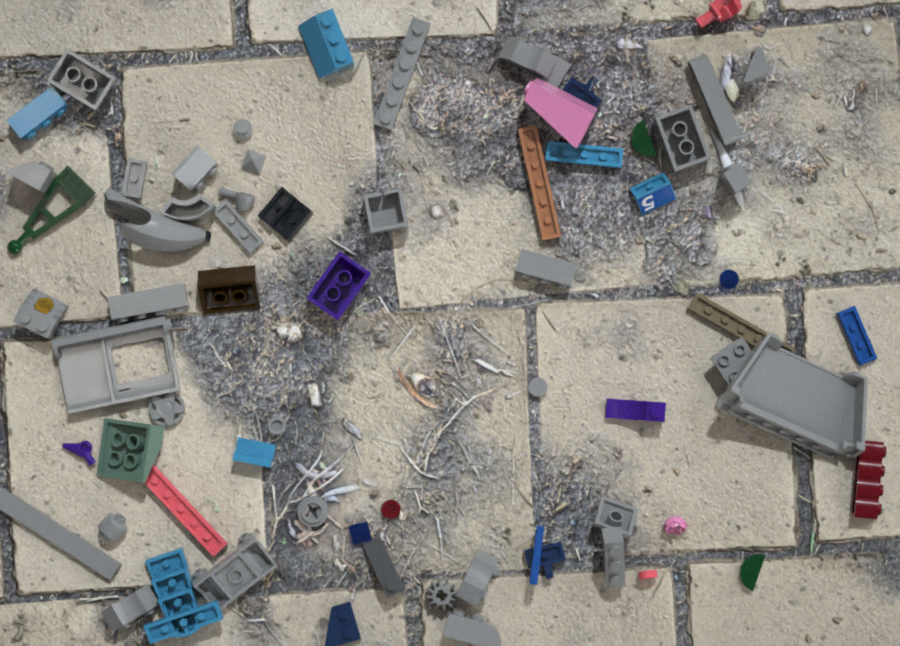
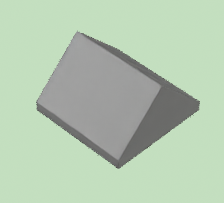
M757 46L752 51L738 87L744 88L765 79L772 72L760 46Z
M602 496L592 525L599 528L621 527L622 535L631 538L638 509Z

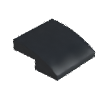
M281 187L258 214V217L290 242L313 212L286 189Z

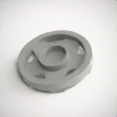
M170 392L167 393L165 398L159 397L160 395L153 396L149 403V414L155 423L161 426H172L182 419L185 412V404L179 394ZM176 397L179 399L181 405L175 403ZM153 404L156 406L154 411H152ZM180 413L179 417L174 421V415ZM163 418L166 423H162L158 419Z

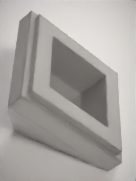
M247 150L242 168L260 174L266 156Z

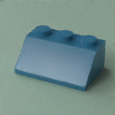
M333 8L314 15L298 25L319 79L354 66L353 58Z

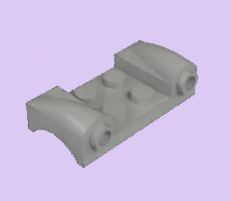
M252 532L242 534L238 539V548L209 571L206 568H199L192 574L191 582L193 587L203 595L208 603L218 600L220 608L223 609L278 566L275 559Z

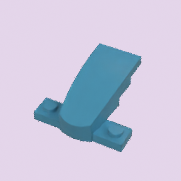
M182 547L145 560L152 578V585L158 596L157 601L165 618L144 624L150 644L170 637L189 636L202 626L223 620L224 616L218 600L199 606L196 590L191 582L190 568Z

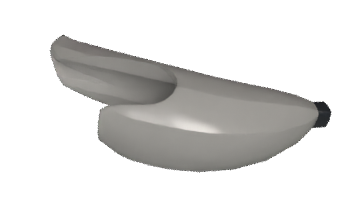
M111 187L104 193L108 209L135 223H123L120 229V234L132 244L153 251L177 252L193 248L204 241L211 240L210 231H205L163 216L127 199Z

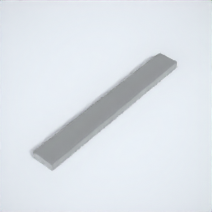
M0 486V510L107 579L111 580L122 563Z

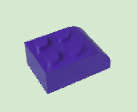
M339 251L311 290L307 299L339 321L361 291L371 273Z

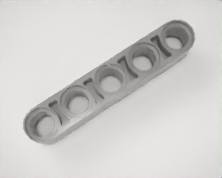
M707 54L689 60L690 71L722 145L725 147L742 140L741 132Z

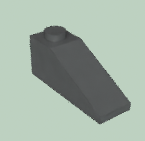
M376 537L364 543L363 547L387 598L405 590V586L381 537Z

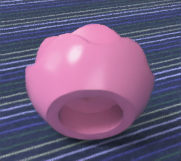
M678 516L669 517L663 525V529L667 534L674 533L676 535H679L682 531L686 532V527H688L686 521Z

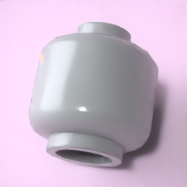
M119 513L107 514L98 525L99 535L108 542L117 541L127 530L126 519Z

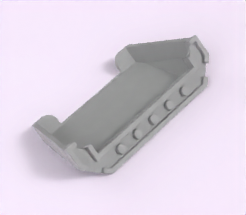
M768 333L761 338L722 395V401L726 403L728 413L827 458H835L836 455L856 458L865 451L868 378L858 372H850L841 376L780 348L782 340L776 334Z

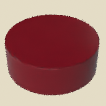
M393 499L385 501L381 507L382 514L388 519L396 518L401 510L399 503Z

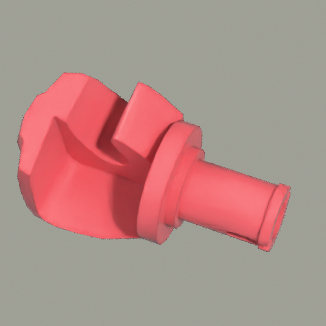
M715 0L708 4L709 11L696 18L695 21L700 29H703V27L714 20L719 23L726 21L740 12L742 8L741 0Z

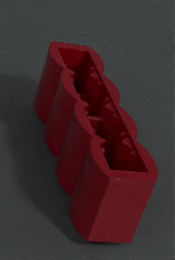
M865 441V451L856 457L852 517L877 519L878 515H881L882 504H879V497L883 495L881 477H884L885 466L882 465V459L886 457L887 452L884 442Z

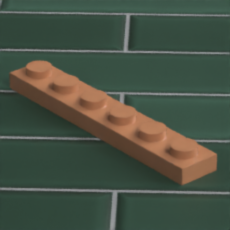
M537 125L518 129L542 241L560 238V228Z

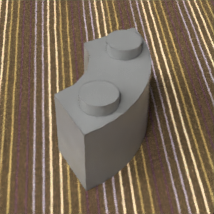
M516 36V38L507 37L499 58L532 74L544 78L549 77L557 57L551 54L550 49L542 46L541 48L526 43L527 40L520 36Z
M198 193L189 200H178L171 197L160 212L166 217L180 222H193L208 216L216 206Z
M478 548L456 596L477 606L480 600L484 601L488 593L486 586L491 576L495 577L499 570L497 566L499 559Z
M149 584L101 613L112 632L119 628L123 631L131 626L130 621L143 614L146 617L155 612L154 607L159 605Z

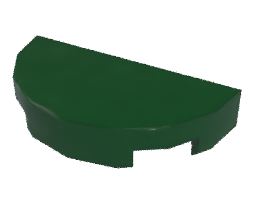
M642 120L632 130L631 144L635 151L643 156H657L645 123Z
M751 555L740 566L739 575L741 581L751 591L754 590L766 555Z

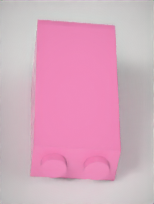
M536 78L534 81L530 80L523 92L526 94L524 101L573 147L578 148L598 108L539 78Z

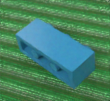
M51 86L6 121L23 141L27 139L28 141L36 136V131L40 128L48 127L52 123L51 120L65 114L67 112L66 108L69 105L56 88Z

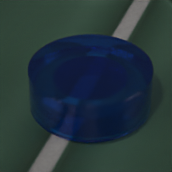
M725 270L719 276V283L725 289H732L739 282L738 274L733 270Z

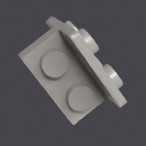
M742 337L711 357L712 362L728 386L752 352Z

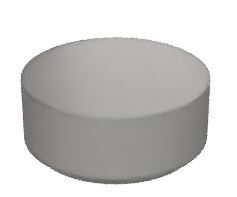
M533 378L528 384V390L531 395L540 397L546 393L547 383L542 378Z
M274 416L268 421L267 427L271 434L281 435L286 431L287 423L284 418Z

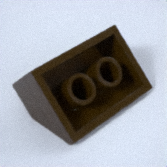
M255 265L198 271V291L203 315L260 309Z

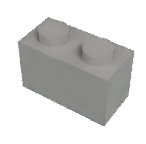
M734 163L727 166L721 171L722 175L719 177L730 196L735 195L752 183L740 163L736 166Z

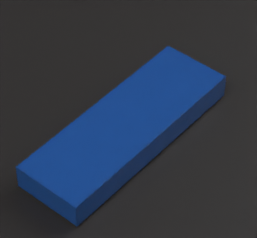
M852 306L836 313L858 365L861 366L877 359L856 307Z
M537 526L535 531L529 583L537 585L544 534L543 526Z

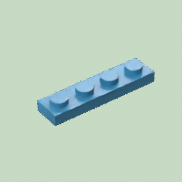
M547 141L545 161L622 168L623 149L583 144L575 148L570 143Z

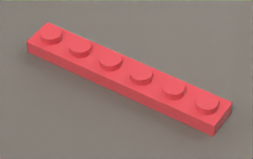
M153 464L145 484L214 557L228 544L227 541L158 467Z

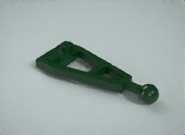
M67 166L53 180L22 227L25 232L17 240H11L8 243V252L12 255L19 254L22 251V245L30 237L36 239L83 207L96 192L74 170ZM60 184L77 202L55 217L45 205ZM42 212L50 221L34 231L31 226Z

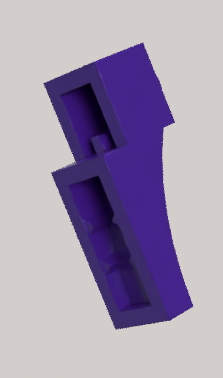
M607 398L605 418L665 422L666 403Z

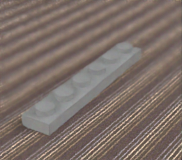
M412 17L373 123L374 125L392 131L431 23Z

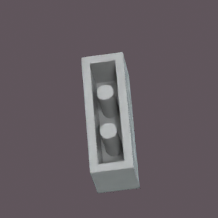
M521 249L515 272L519 273L518 277L524 279L534 277L537 278V282L548 284L549 281L556 283L555 287L566 290L567 287L572 286L577 264Z
M621 527L601 528L606 588L626 586L624 540Z

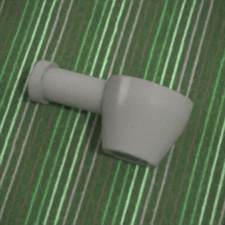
M222 186L219 190V196L236 199V208L248 211L255 200V196L248 193L233 191Z

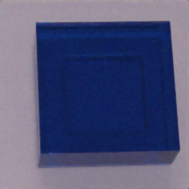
M368 521L349 526L353 545L372 540Z

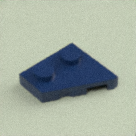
M351 602L332 606L325 646H339L361 639Z

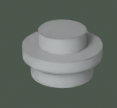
M240 119L235 122L233 131L237 137L247 138L252 133V125L248 120Z

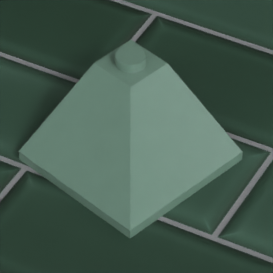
M104 418L96 475L145 483L162 446L164 426Z

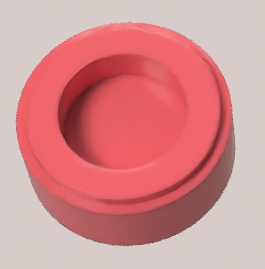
M657 570L641 571L638 573L639 580L658 577Z

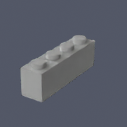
M184 283L107 297L111 320H117V323L128 322V318L136 317V320L148 318L147 314L155 313V316L165 315L168 310H174V313L185 311V307H190Z

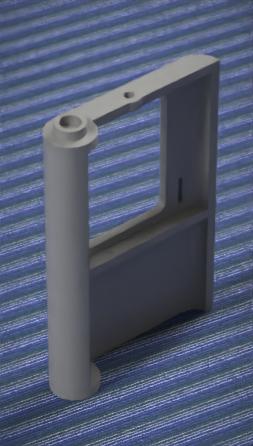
M161 316L52 339L53 351L58 359L67 414L180 391V380L170 330H173L171 319ZM155 338H163L169 373L119 384L114 368L112 348Z

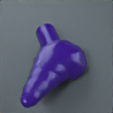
M89 441L62 444L64 449L78 457H83L89 466L96 462L90 454L92 444Z

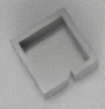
M401 188L384 191L385 197H381V192L363 195L371 235L409 227Z

